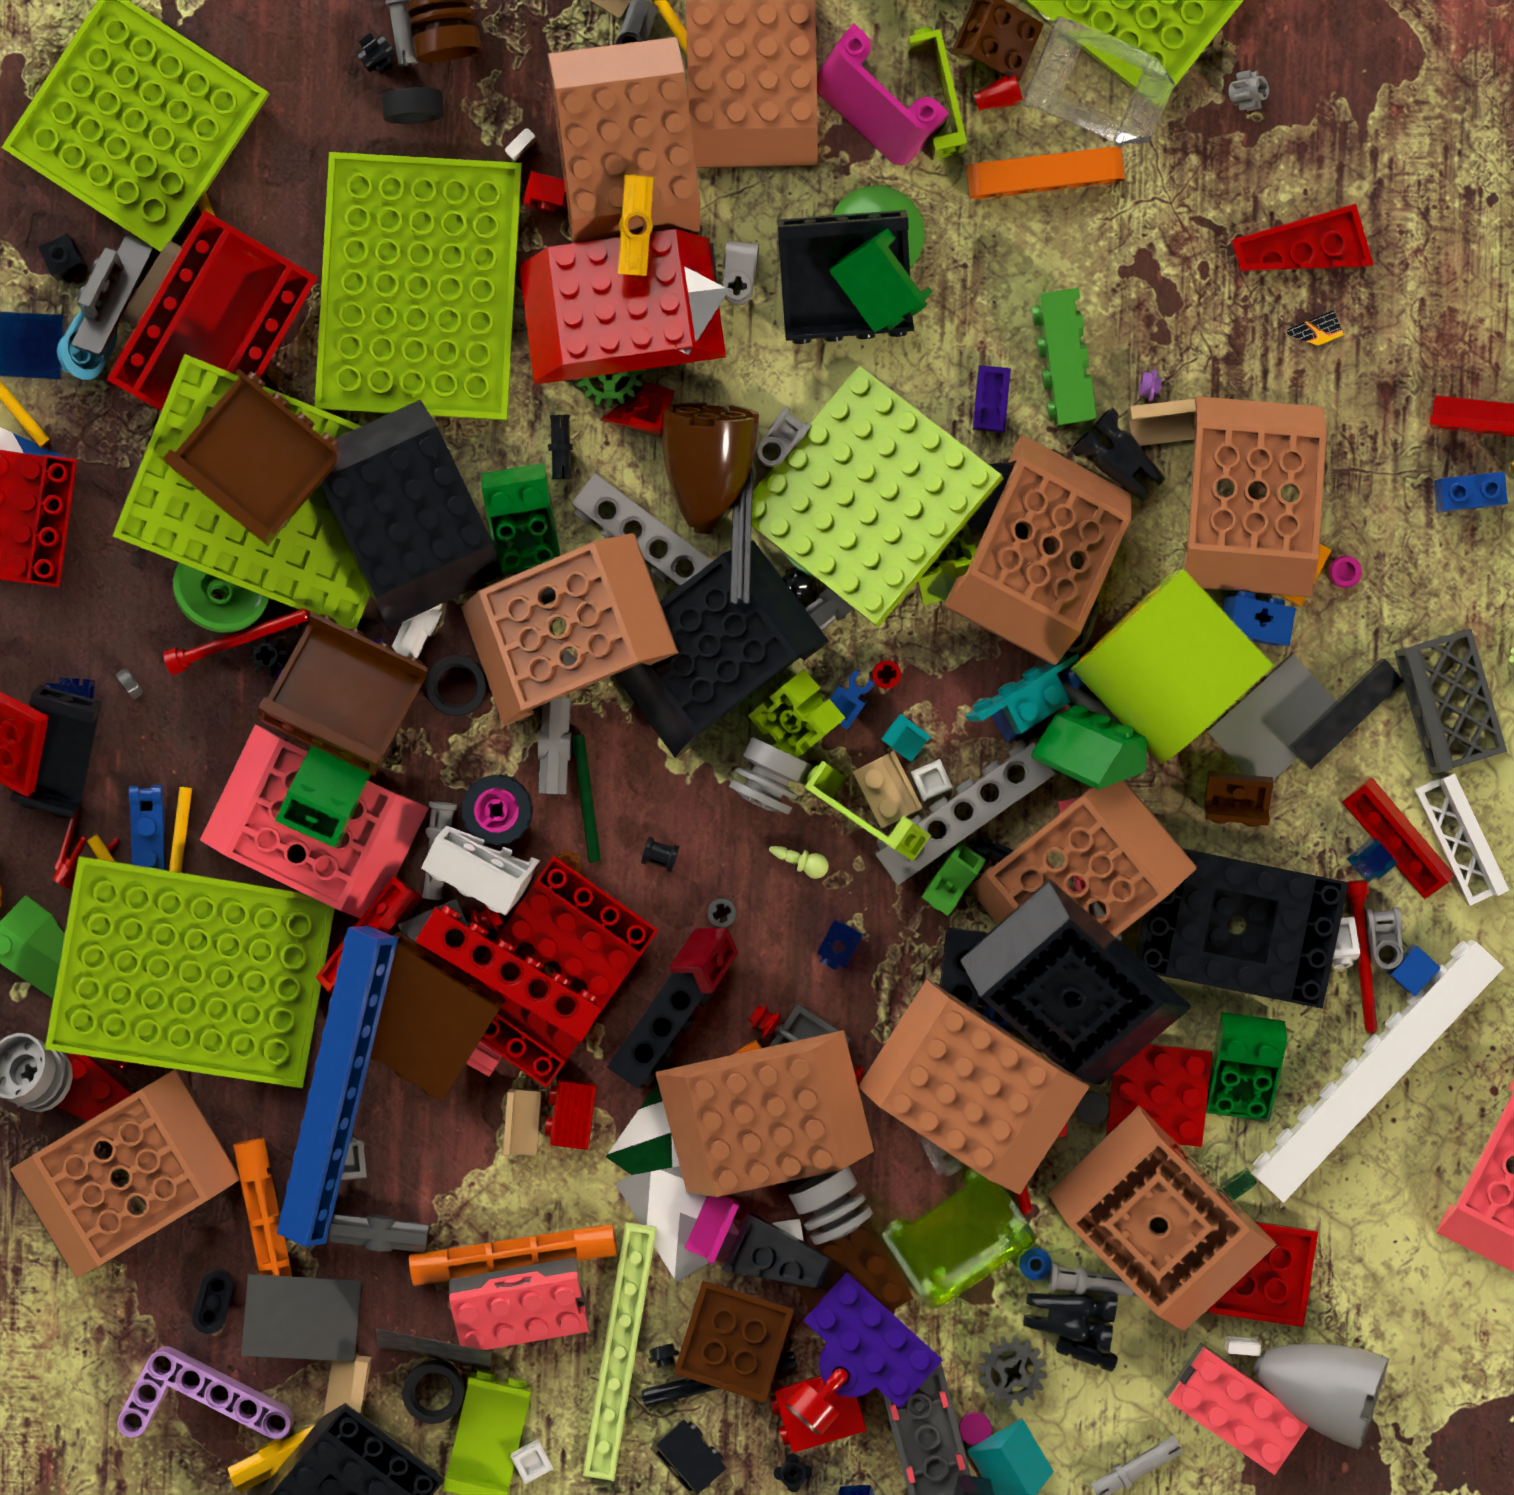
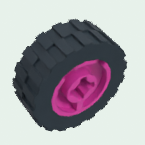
M505 775L483 777L473 783L464 795L465 797L461 805L462 820H464L467 831L473 836L484 839V844L500 846L514 842L527 831L528 826L531 824L533 813L531 796L526 788L514 778ZM494 804L503 806V814L501 816L492 814L491 808Z

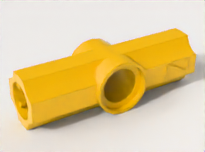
M625 175L622 218L619 223L621 235L618 274L647 276L649 236L652 230L651 209L654 177ZM633 216H637L643 221V230L638 235L632 234L628 229V222Z
M316 1424L308 1426L285 1439L283 1437L276 1439L259 1448L257 1453L229 1466L227 1469L234 1487L241 1493L271 1478Z

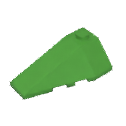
M25 895L0 921V963L53 999L65 934L59 927L53 914L28 895Z

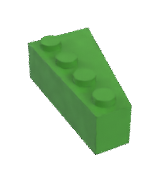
M1079 287L1041 293L1035 301L1036 306L1031 307L1034 326L1039 325L1041 338L1036 339L1039 358L1045 357L1046 370L1041 371L1044 389H1050L1052 400L1047 402L1048 417L1050 421L1055 420L1056 428L1094 422L1097 419L1091 375L1086 372V368H1089L1088 350L1085 342H1081V336L1084 335L1083 315L1080 311H1076L1075 300L1080 299Z

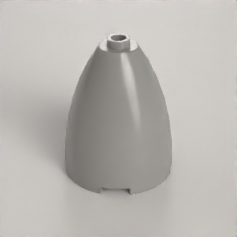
M1324 1343L1293 1344L1268 1349L1265 1355L1260 1354L1257 1357L1253 1372L1258 1373L1257 1380L1264 1389L1275 1396L1298 1420L1336 1442L1359 1450L1374 1413L1389 1358L1374 1352L1344 1345Z

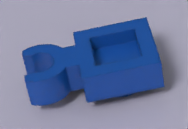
M859 669L850 675L848 689L840 684L830 697V700L845 717L839 724L847 730L867 703L859 696L867 693L873 687L875 681L871 678L866 686L858 685L856 678L861 672Z

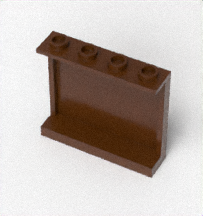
M238 369L235 373L239 378L176 452L170 449L163 460L268 547L342 459L343 455L337 449L340 443L327 432H324L322 436L312 429L315 423L305 414L299 412L296 416L288 409L290 403L276 391L271 396L263 389L265 383L251 371L246 375Z
M311 612L309 624L268 698L264 697L259 705L257 720L375 776L426 681L428 667L424 666L422 661L413 656L405 657L395 652L386 643H376L367 639L357 629H347L338 625L328 615L320 614L319 616Z
M397 931L393 935L398 938L370 1059L393 1069L399 1078L415 1083L429 1097L438 1098L443 1101L453 1088V1084L493 1019L501 1010L506 999Z

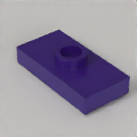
M978 366L972 430L1005 433L1011 368Z

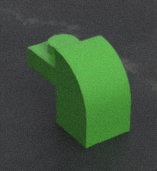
M960 841L925 888L922 898L928 901L934 909L940 910L948 916L955 908L963 892L979 873L985 859Z

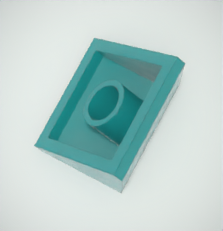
M1023 1418L967 1450L982 1477L991 1480L994 1495H1036L1054 1472Z

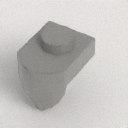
M355 1135L351 1136L341 1180L363 1179L367 1177L364 1153L365 1142Z

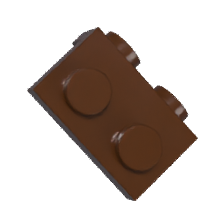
M1208 771L1203 803L1205 819L1218 824L1228 822L1243 823L1249 827L1269 825L1273 777Z

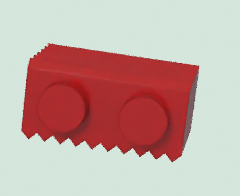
M559 1079L557 1086L551 1085L549 1105H555L553 1118L547 1117L545 1137H551L550 1145L583 1150L589 1149L597 1090L596 1083Z

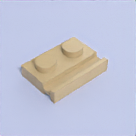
M894 751L852 771L881 829L900 820L903 816L906 817L923 808Z

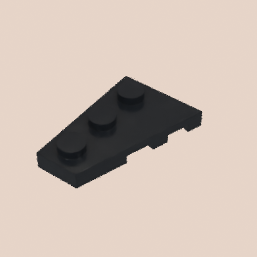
M748 1213L721 1271L747 1274L748 1276L763 1277L816 1288L820 1287L833 1258L754 1213Z

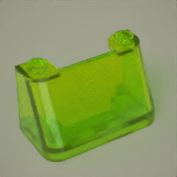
M972 1168L965 1173L966 1178L963 1181L965 1187L913 1223L910 1220L896 1219L887 1225L885 1232L880 1234L921 1298L932 1309L947 1304L1030 1247L1037 1239V1234L1006 1189L988 1180Z

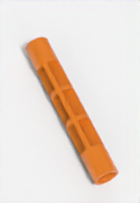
M265 1138L233 1144L259 1275L293 1277L285 1237L277 1234L280 1211L272 1172H267V1168L270 1167Z
M612 1223L410 1254L409 1267L413 1286L446 1282L454 1278L576 1257L577 1261L616 1256L617 1245Z

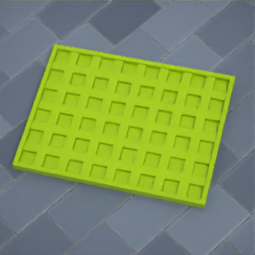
M184 354L112 536L299 610L308 609L310 613L313 612L319 616L320 614L328 615L338 625L347 629H357L370 593L319 487L316 488L267 547L163 460L170 449L176 452L239 378L238 375ZM263 386V389L272 396L275 391ZM279 393L290 403L288 409L297 416L299 412H302L315 423L312 429L321 436L324 432H327L335 439L362 427Z

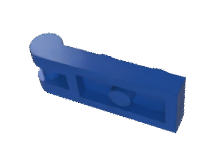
M140 785L129 786L132 865L166 870L163 785H152L151 788H141ZM142 801H152L153 810L142 811Z

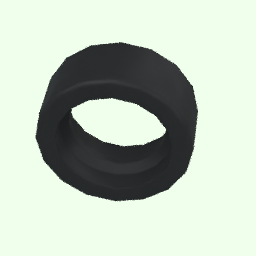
M414 87L392 90L382 94L383 119L385 122L414 124L431 122L444 117L443 93L440 89Z
M455 655L442 658L434 664L427 675L425 685L428 700L435 709L445 715L458 717L471 714L478 709L486 698L488 687L485 673L478 663L467 657ZM449 668H464L474 677L476 684L475 693L465 704H449L439 695L438 680L442 673Z
M435 1359L424 1361L413 1368L404 1382L402 1395L404 1405L411 1416L420 1422L437 1424L443 1423L455 1415L462 1404L465 1388L463 1378L455 1367L448 1362ZM426 1374H441L452 1385L453 1394L451 1401L440 1410L432 1411L425 1409L418 1403L415 1397L416 1383Z

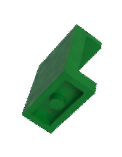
M888 228L843 256L829 270L874 333L884 327H887L888 330L893 329L904 320L903 316L907 313H910L911 316L919 313L928 305L925 300L932 293L930 287L922 291L919 290L888 246L895 240V237Z

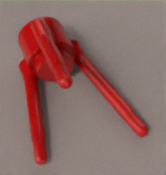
M80 808L70 819L59 858L54 866L56 872L52 877L56 883L70 890H73L78 857L87 841L86 837H81L72 856L67 857ZM119 838L113 839L106 847L109 853L119 844Z

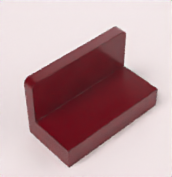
M695 929L670 965L671 972L693 973L701 993H713L738 955V950L729 929Z

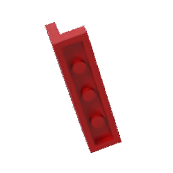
M1435 395L1433 415H1430L1429 424L1432 429L1514 437V403Z
M393 876L354 927L370 926L393 936L399 929L397 924L408 918L422 900V895ZM343 942L315 977L331 994H333L336 972L343 952Z

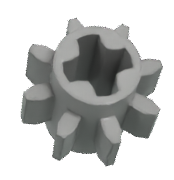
M1247 70L1236 73L1238 81L1231 82L1229 85L1231 102L1236 106L1239 105V110L1246 109L1247 111L1261 109L1260 101L1266 100L1269 95L1267 80L1263 76H1259L1258 71L1251 72Z

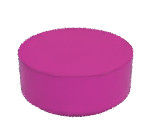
M1341 556L1334 559L1328 568L1330 581L1339 588L1354 586L1362 575L1360 563L1351 556Z
M969 1412L962 1417L959 1423L960 1435L968 1444L976 1445L991 1435V1423L988 1417L981 1412Z

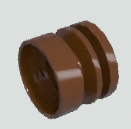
M412 0L406 4L408 15L414 16L409 20L410 27L425 30L412 38L416 61L422 63L446 62L466 58L482 50L478 27L463 25L476 17L475 9L469 8L474 4V0Z

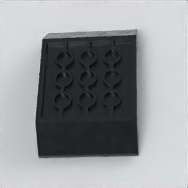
M754 540L751 541L750 603L748 606L738 609L730 603V550L721 554L660 601L678 654L651 665L640 663L614 674L676 759L701 740L699 734L799 658L805 661L830 642Z

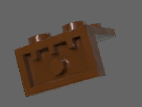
M973 0L951 54L959 59L977 60L1003 76L1007 75L1008 78L1016 76L1019 82L1041 33L1043 23L1004 0Z

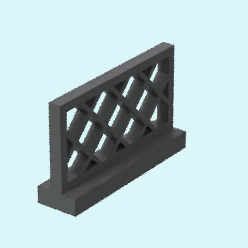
M1471 629L1394 651L1430 774L1441 773L1458 766L1507 752ZM1464 637L1467 652L1462 660L1451 654L1449 650L1455 640ZM1446 643L1444 649L1441 648V647H1439V646H1437V645ZM1431 648L1441 654L1434 668L1424 664L1420 650ZM1446 657L1460 665L1453 680L1439 672ZM1465 668L1473 672L1477 680L1472 691L1458 683ZM1436 677L1450 684L1443 699L1435 696L1432 692L1431 686ZM1455 688L1469 695L1462 710L1448 703ZM1474 699L1484 704L1486 712L1481 721L1467 714ZM1445 708L1459 715L1452 730L1443 726L1440 719ZM1464 719L1478 726L1471 741L1457 734ZM1483 729L1493 735L1496 748L1485 750L1476 745ZM1455 738L1468 747L1462 758L1453 761L1449 748ZM1473 749L1479 752L1477 754L1471 755Z

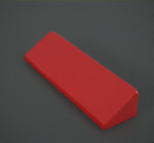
M1372 777L1342 801L1424 899L1449 883L1453 872Z

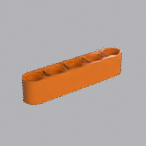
M1105 147L989 161L966 166L969 199H986L1094 186L1126 180L1122 147Z

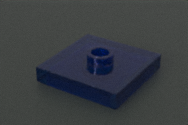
M0 312V377L62 380V365L57 357V347L59 341L64 336L65 316Z

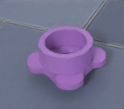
M1153 370L1151 373L1142 372L1139 397L1147 398L1149 403L1153 401L1154 396L1159 397L1162 378L1157 377V370Z

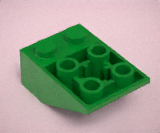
M545 463L481 473V488L491 538L503 575L523 572L561 556Z
M311 746L285 796L275 821L334 848L339 847L371 774Z
M1221 1012L1215 1040L1206 1113L1270 1121L1287 1046L1285 1021Z

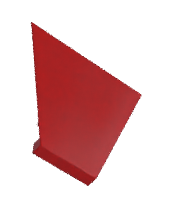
M644 381L643 387L635 392L636 397L634 399L628 397L625 400V405H618L600 420L661 438L662 410H668L667 405L672 403L675 390Z

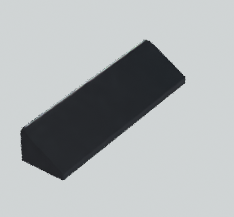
M1380 658L1288 747L1311 770L1382 703L1403 680L1385 658Z

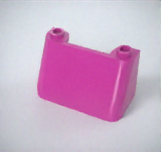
M854 23L843 34L818 72L817 92L890 162L900 166L907 165L945 127L949 112L938 101L929 97L919 98L908 109L861 65L870 54L871 42L868 36Z

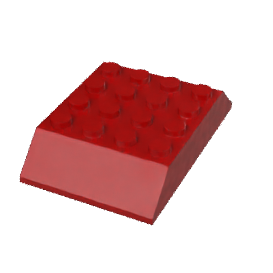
M204 210L182 244L121 350L107 380L162 411L184 354L237 375L235 372L239 369L246 375L251 371L260 378L318 277Z
M678 229L651 232L649 236L647 276L618 274L620 237L547 247L520 264L519 269L534 385L726 358L719 307L698 341H695L685 274L686 267L716 282L710 239ZM693 348L689 355L679 351L682 349Z

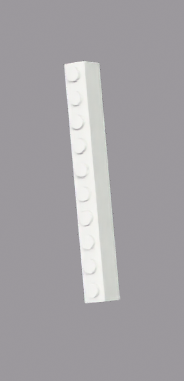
M1469 940L1467 943L1465 941L1460 942L1450 954L1453 958L1445 966L1439 965L1440 970L1431 978L1423 990L1421 989L1416 996L1410 995L1407 1002L1409 1005L1401 1013L1396 1011L1388 1018L1384 1024L1387 1028L1379 1037L1376 1034L1373 1035L1364 1044L1363 1049L1365 1052L1357 1060L1352 1058L1341 1069L1343 1075L1336 1083L1331 1081L1320 1091L1319 1096L1321 1099L1313 1107L1308 1105L1297 1116L1299 1122L1291 1130L1286 1128L1275 1140L1276 1147L1269 1154L1266 1151L1263 1152L1253 1163L1255 1169L1251 1173L1283 1203L1502 971L1504 967L1479 943L1474 940Z

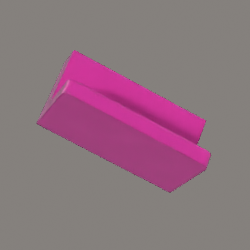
M727 1195L719 1197L706 1196L684 1249L708 1259L707 1262L714 1264L739 1207V1201Z

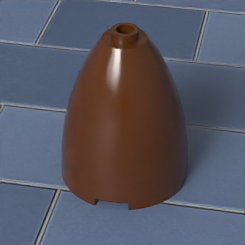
M707 402L667 405L668 410H662V445L671 491L688 526L693 527L695 533L711 534L713 529L719 528L733 509V503L738 499L747 480L757 442L759 413L741 406L730 405L728 409L723 406L707 405Z

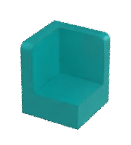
M899 714L880 740L907 760L913 761L931 736L902 714Z

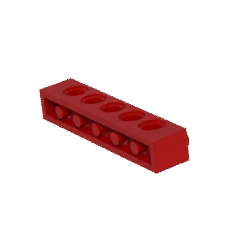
M444 905L442 909L437 906L434 907L415 938L417 943L582 1042L602 1010L601 1006L596 1004L599 999L585 989H582L580 993L569 987L571 981L557 972L550 976L541 970L544 965L533 957L527 955L524 960L514 954L516 947L500 938L496 943L486 937L489 931L472 921L470 926L458 920L461 914L449 906ZM451 929H459L464 934V940L458 946H452L446 942L445 935ZM483 945L491 949L492 956L489 961L480 963L474 959L473 952L478 946ZM512 962L518 965L519 974L514 979H505L501 975V968L504 964ZM541 979L547 984L546 992L543 995L534 996L528 991L529 984L533 980ZM569 996L574 1000V1007L570 1012L562 1013L557 1010L556 1002L560 997Z

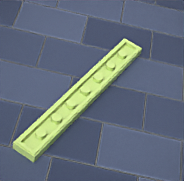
M625 1222L583 1476L610 1481L615 1479L657 1227Z

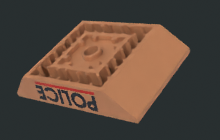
M1137 1106L1048 1192L1065 1222L1158 1317L1183 1331L1190 1327L1276 1246V1243L1140 1106ZM1161 1217L1165 1219L1168 1223V1230L1164 1233L1154 1232L1150 1227V1221L1153 1218Z

